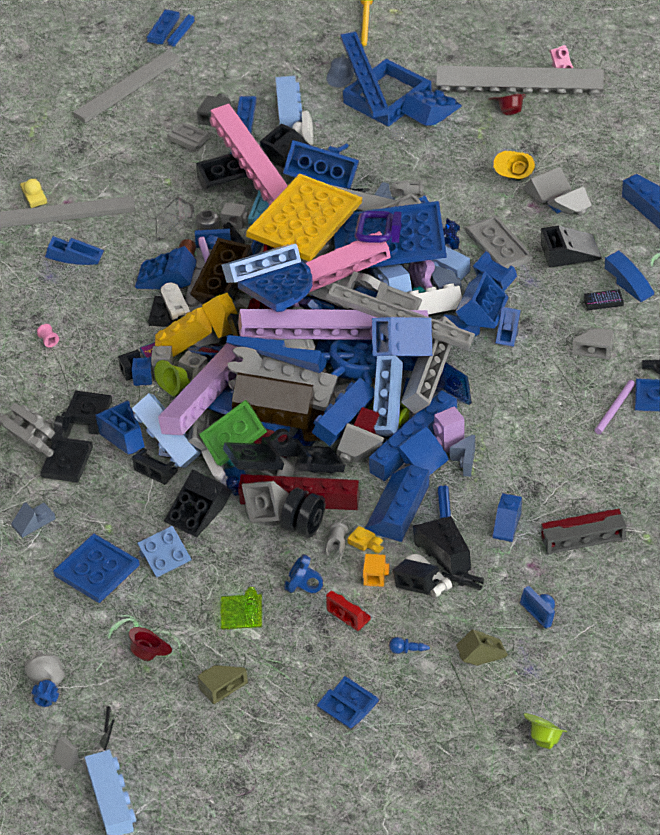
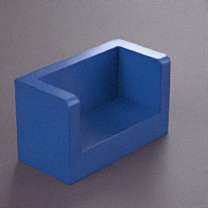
M487 251L473 265L476 276L486 271L503 291L517 277L513 266L507 269L491 259L490 253Z

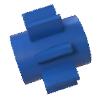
M49 680L40 681L39 685H34L33 700L39 706H51L52 702H57L59 693H57L58 688Z

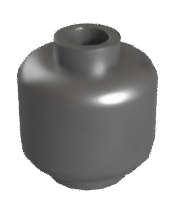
M203 210L197 215V230L220 229L219 216L214 211Z

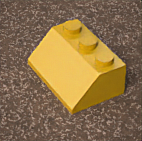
M203 307L188 312L184 317L174 321L165 329L158 331L155 334V346H172L174 357L212 333V325Z

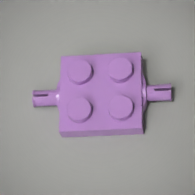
M432 260L411 262L408 271L416 288L421 286L424 290L433 287L430 278L435 270L434 262Z

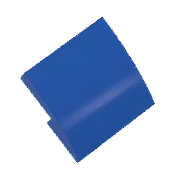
M423 426L397 447L405 464L428 469L429 475L449 460L439 441L426 426Z
M344 676L334 690H328L317 704V707L351 729L373 709L379 699Z

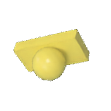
M29 179L26 182L20 183L21 190L31 208L47 204V198L37 179Z

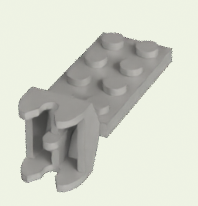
M236 347L233 349V353L237 357L242 358L243 361L229 362L228 369L231 372L314 385L313 408L325 411L328 407L337 383V376L324 372L317 373L268 357L262 359L257 351L252 348ZM236 379L228 381V385L232 390H234Z

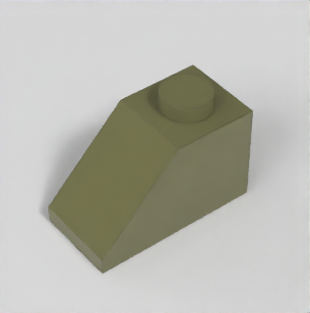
M474 629L456 644L461 660L476 666L505 658L508 655L500 639Z
M214 665L197 676L199 690L213 705L248 683L247 670L244 667Z

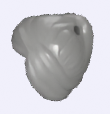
M37 654L33 659H29L24 663V671L27 677L38 685L40 681L49 680L57 686L65 677L62 662L55 655Z

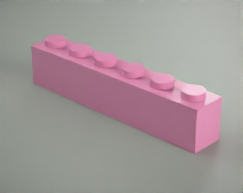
M379 231V232H377V233H373V234H370V235H382V234H381V232ZM353 241L349 245L337 248L328 254L305 262L313 276V286L310 292L352 275L354 271L359 272L391 258L387 243Z

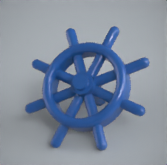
M322 339V341L331 345L329 353L324 354L326 360H329L331 366L335 369L331 372L332 375L338 378L343 374L352 377L353 381L361 378L367 384H372L371 378H376L377 358L373 357L372 340Z

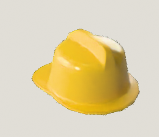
M503 151L493 161L494 169L499 175L517 180L530 176L535 168L533 158L526 153Z

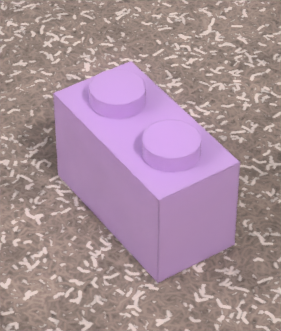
M455 406L434 415L433 429L435 437L446 453L450 452L452 445L464 439V417Z

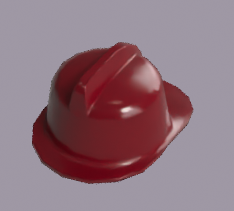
M512 94L504 97L488 98V100L498 101L501 112L509 116L521 112L523 99L526 98V95Z
M133 627L128 633L131 639V652L144 661H151L156 655L167 656L172 652L171 646L151 630L143 627Z

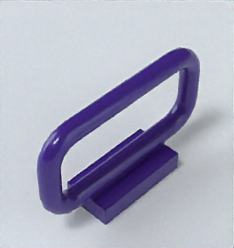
M365 211L360 213L355 230L356 240L366 243H382L388 241L392 236V242L399 243L401 212H394V215L387 211ZM365 219H387L384 235H363Z

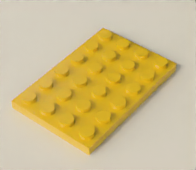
M299 173L246 231V237L274 248L288 244H297L300 258L311 261L362 204V197Z

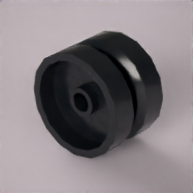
M298 487L294 488L284 503L281 513V527L290 532L297 531L299 535L307 538L312 537L322 522L326 505L325 498L315 493L309 495L307 490Z

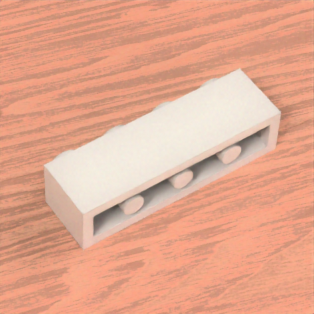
M454 283L443 285L444 289L437 290L436 287L425 289L426 292L419 293L418 290L408 292V294L422 299L418 310H427L428 315L456 310L462 299L460 286L454 287Z

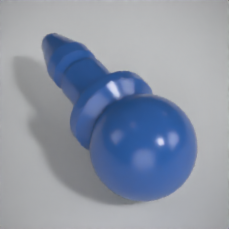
M394 637L389 642V649L395 654L402 652L407 654L408 650L422 652L430 649V646L426 644L409 643L408 639L403 640L400 637Z

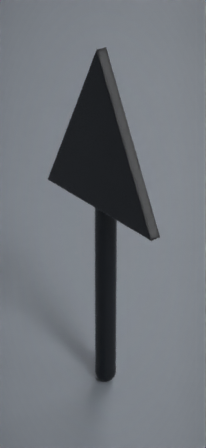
M110 706L106 707L105 733L99 742L105 751L115 721L113 719L109 725Z

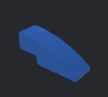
M53 236L47 247L45 257L69 264L94 265L99 263L104 250L70 238L69 242Z
M618 250L605 258L604 269L615 276L616 284L635 299L643 302L654 295V290L646 278L622 252Z

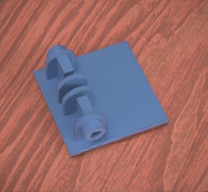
M173 526L137 543L141 549L139 551L140 556L146 558L156 578L192 560Z

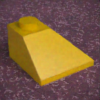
M225 293L216 296L203 304L202 307L218 339L232 334L227 318L230 313L237 314V311L229 294Z

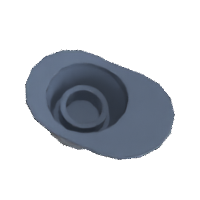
M345 54L333 59L331 62L327 82L332 87L340 88L347 86L353 79L354 71Z

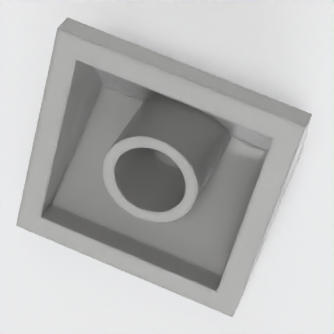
M561 167L530 179L523 187L525 192L541 203L572 191Z

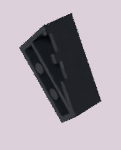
M451 516L413 525L415 545L418 548L422 547L429 557L433 556L437 563L451 575L471 570L470 550Z

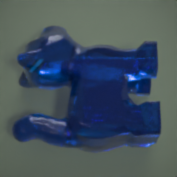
M446 218L445 228H443L445 244H450L451 249L455 250L459 248L460 241L457 232L460 230V225Z

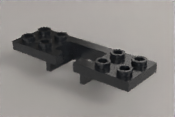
M75 390L67 411L63 412L61 416L58 415L55 419V434L51 438L52 446L50 448L53 450V455L51 457L47 456L40 472L42 478L79 482L93 444L90 441L70 439L68 436L74 424L88 425L89 434L98 435L99 428L96 414L109 409L112 402L111 395Z
M284 428L276 430L269 437H262L261 444L225 442L223 446L224 452L235 467L240 470H283L285 463L280 456L298 457L299 459H297L295 466L299 471L334 474L336 472L344 473L345 464L331 447L303 446L298 438H292L291 434ZM281 435H287L283 442H278Z

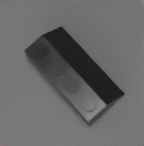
M232 153L196 163L197 178L202 189L247 177L245 169L240 167L239 161L233 157Z

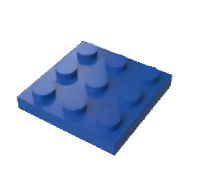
M93 534L55 568L53 573L58 579L100 603L140 564L139 560L98 535Z

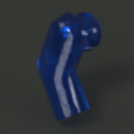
M237 476L227 477L225 481L226 486L232 491L234 496H238L239 478Z

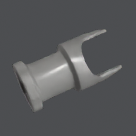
M422 180L419 182L396 181L392 184L393 188H395L392 192L394 196H406L410 193L423 195Z
M334 522L330 526L331 535L327 539L326 555L329 556L331 550H339L342 556L345 546L344 536L348 532V527L341 522Z

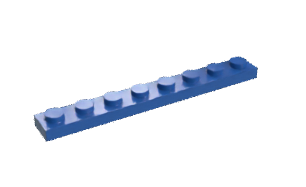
M357 32L340 34L341 42L373 118L389 115V107Z

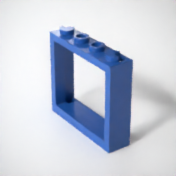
M388 59L383 60L372 69L377 81L389 75L413 87L408 93L431 91L430 80ZM358 80L343 90V103L388 127L405 115L401 110L407 93L389 106V115L373 118L365 97L360 95L362 90Z

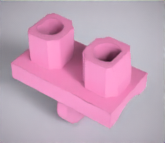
M566 45L549 50L553 61L552 67L573 68Z

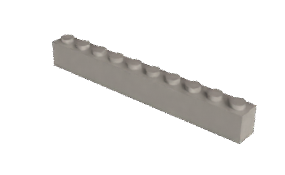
M437 66L436 86L440 88V91L456 89V91L464 92L466 89H473L474 92H483V89L490 90V92L506 90L509 93L523 90V93H532L533 91L549 93V91H556L558 94H565L566 91H573V94H583V92L599 94V92H603L604 69Z

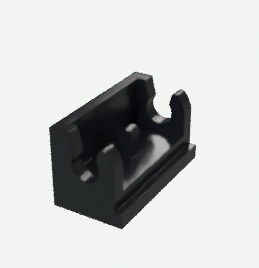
M142 448L136 455L132 456L134 471L164 485L178 472L177 468L173 467L175 462L170 461L168 464L150 457L146 453L147 449Z
M404 559L392 570L397 588L429 595L431 590L440 581L439 579L432 580L433 576L439 571L438 566Z

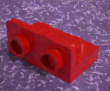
M332 590L326 594L327 611L356 631H359L371 620L369 614L361 610L359 606L346 600L341 594H337Z

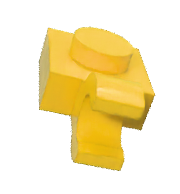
M360 526L347 538L349 545L362 551L369 548L379 554L384 549L380 545L383 542L380 537H375V533Z

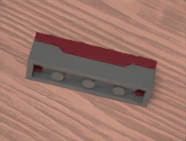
M618 508L541 523V538L547 554H553L626 539L627 526Z

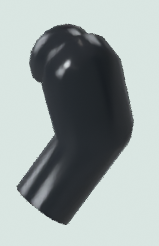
M660 359L642 360V369H652L660 374Z

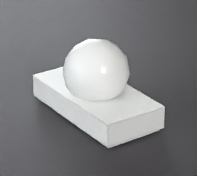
M303 111L302 122L294 123L292 128L312 145L313 122L309 112Z

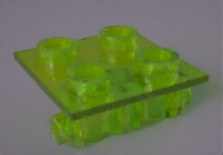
M248 587L245 595L221 596V630L262 628V594H257L254 587Z

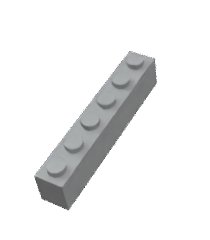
M445 316L438 320L457 327ZM432 338L433 356L417 358L401 401L414 414L430 405L452 346L451 344Z

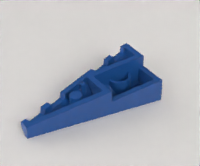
M231 335L227 337L226 343L252 348L258 354L317 373H321L326 367L325 354L319 350L286 348L284 340Z

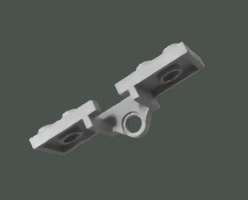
M354 271L352 275L333 282L353 289L355 284L377 292V299L408 310H418L422 303L421 298L390 287L386 283L365 273ZM333 283L309 293L312 297L345 310L349 308L326 299Z

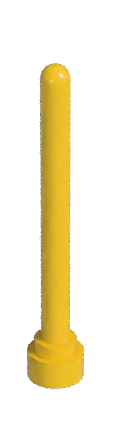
M360 0L363 5L362 46L367 45L369 6L373 3V0Z

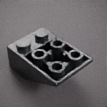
M282 123L260 141V145L268 159L282 167H285L293 140L307 145L310 144L295 129Z
M559 225L541 228V247L549 268L602 259L593 234Z
M192 469L164 522L197 538L224 508L232 491L224 484Z

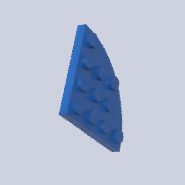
M303 261L238 281V288L276 312H283L287 307L302 300L313 286V276L310 268Z

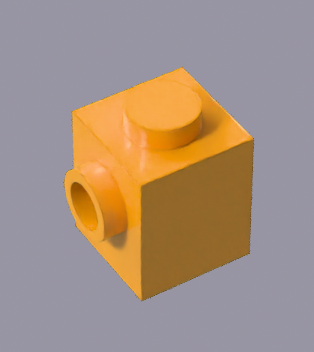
M365 554L363 568L364 586L384 587L385 575L389 576L390 563H386V555Z

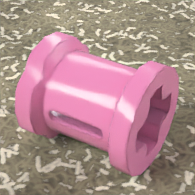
M42 324L38 327L37 335L43 339L46 347H53L59 342V336L52 331L50 324Z

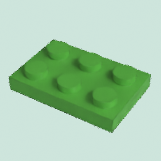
M245 400L199 435L216 463L222 466L230 460L223 450L225 442L253 443L264 435L267 430L249 402Z

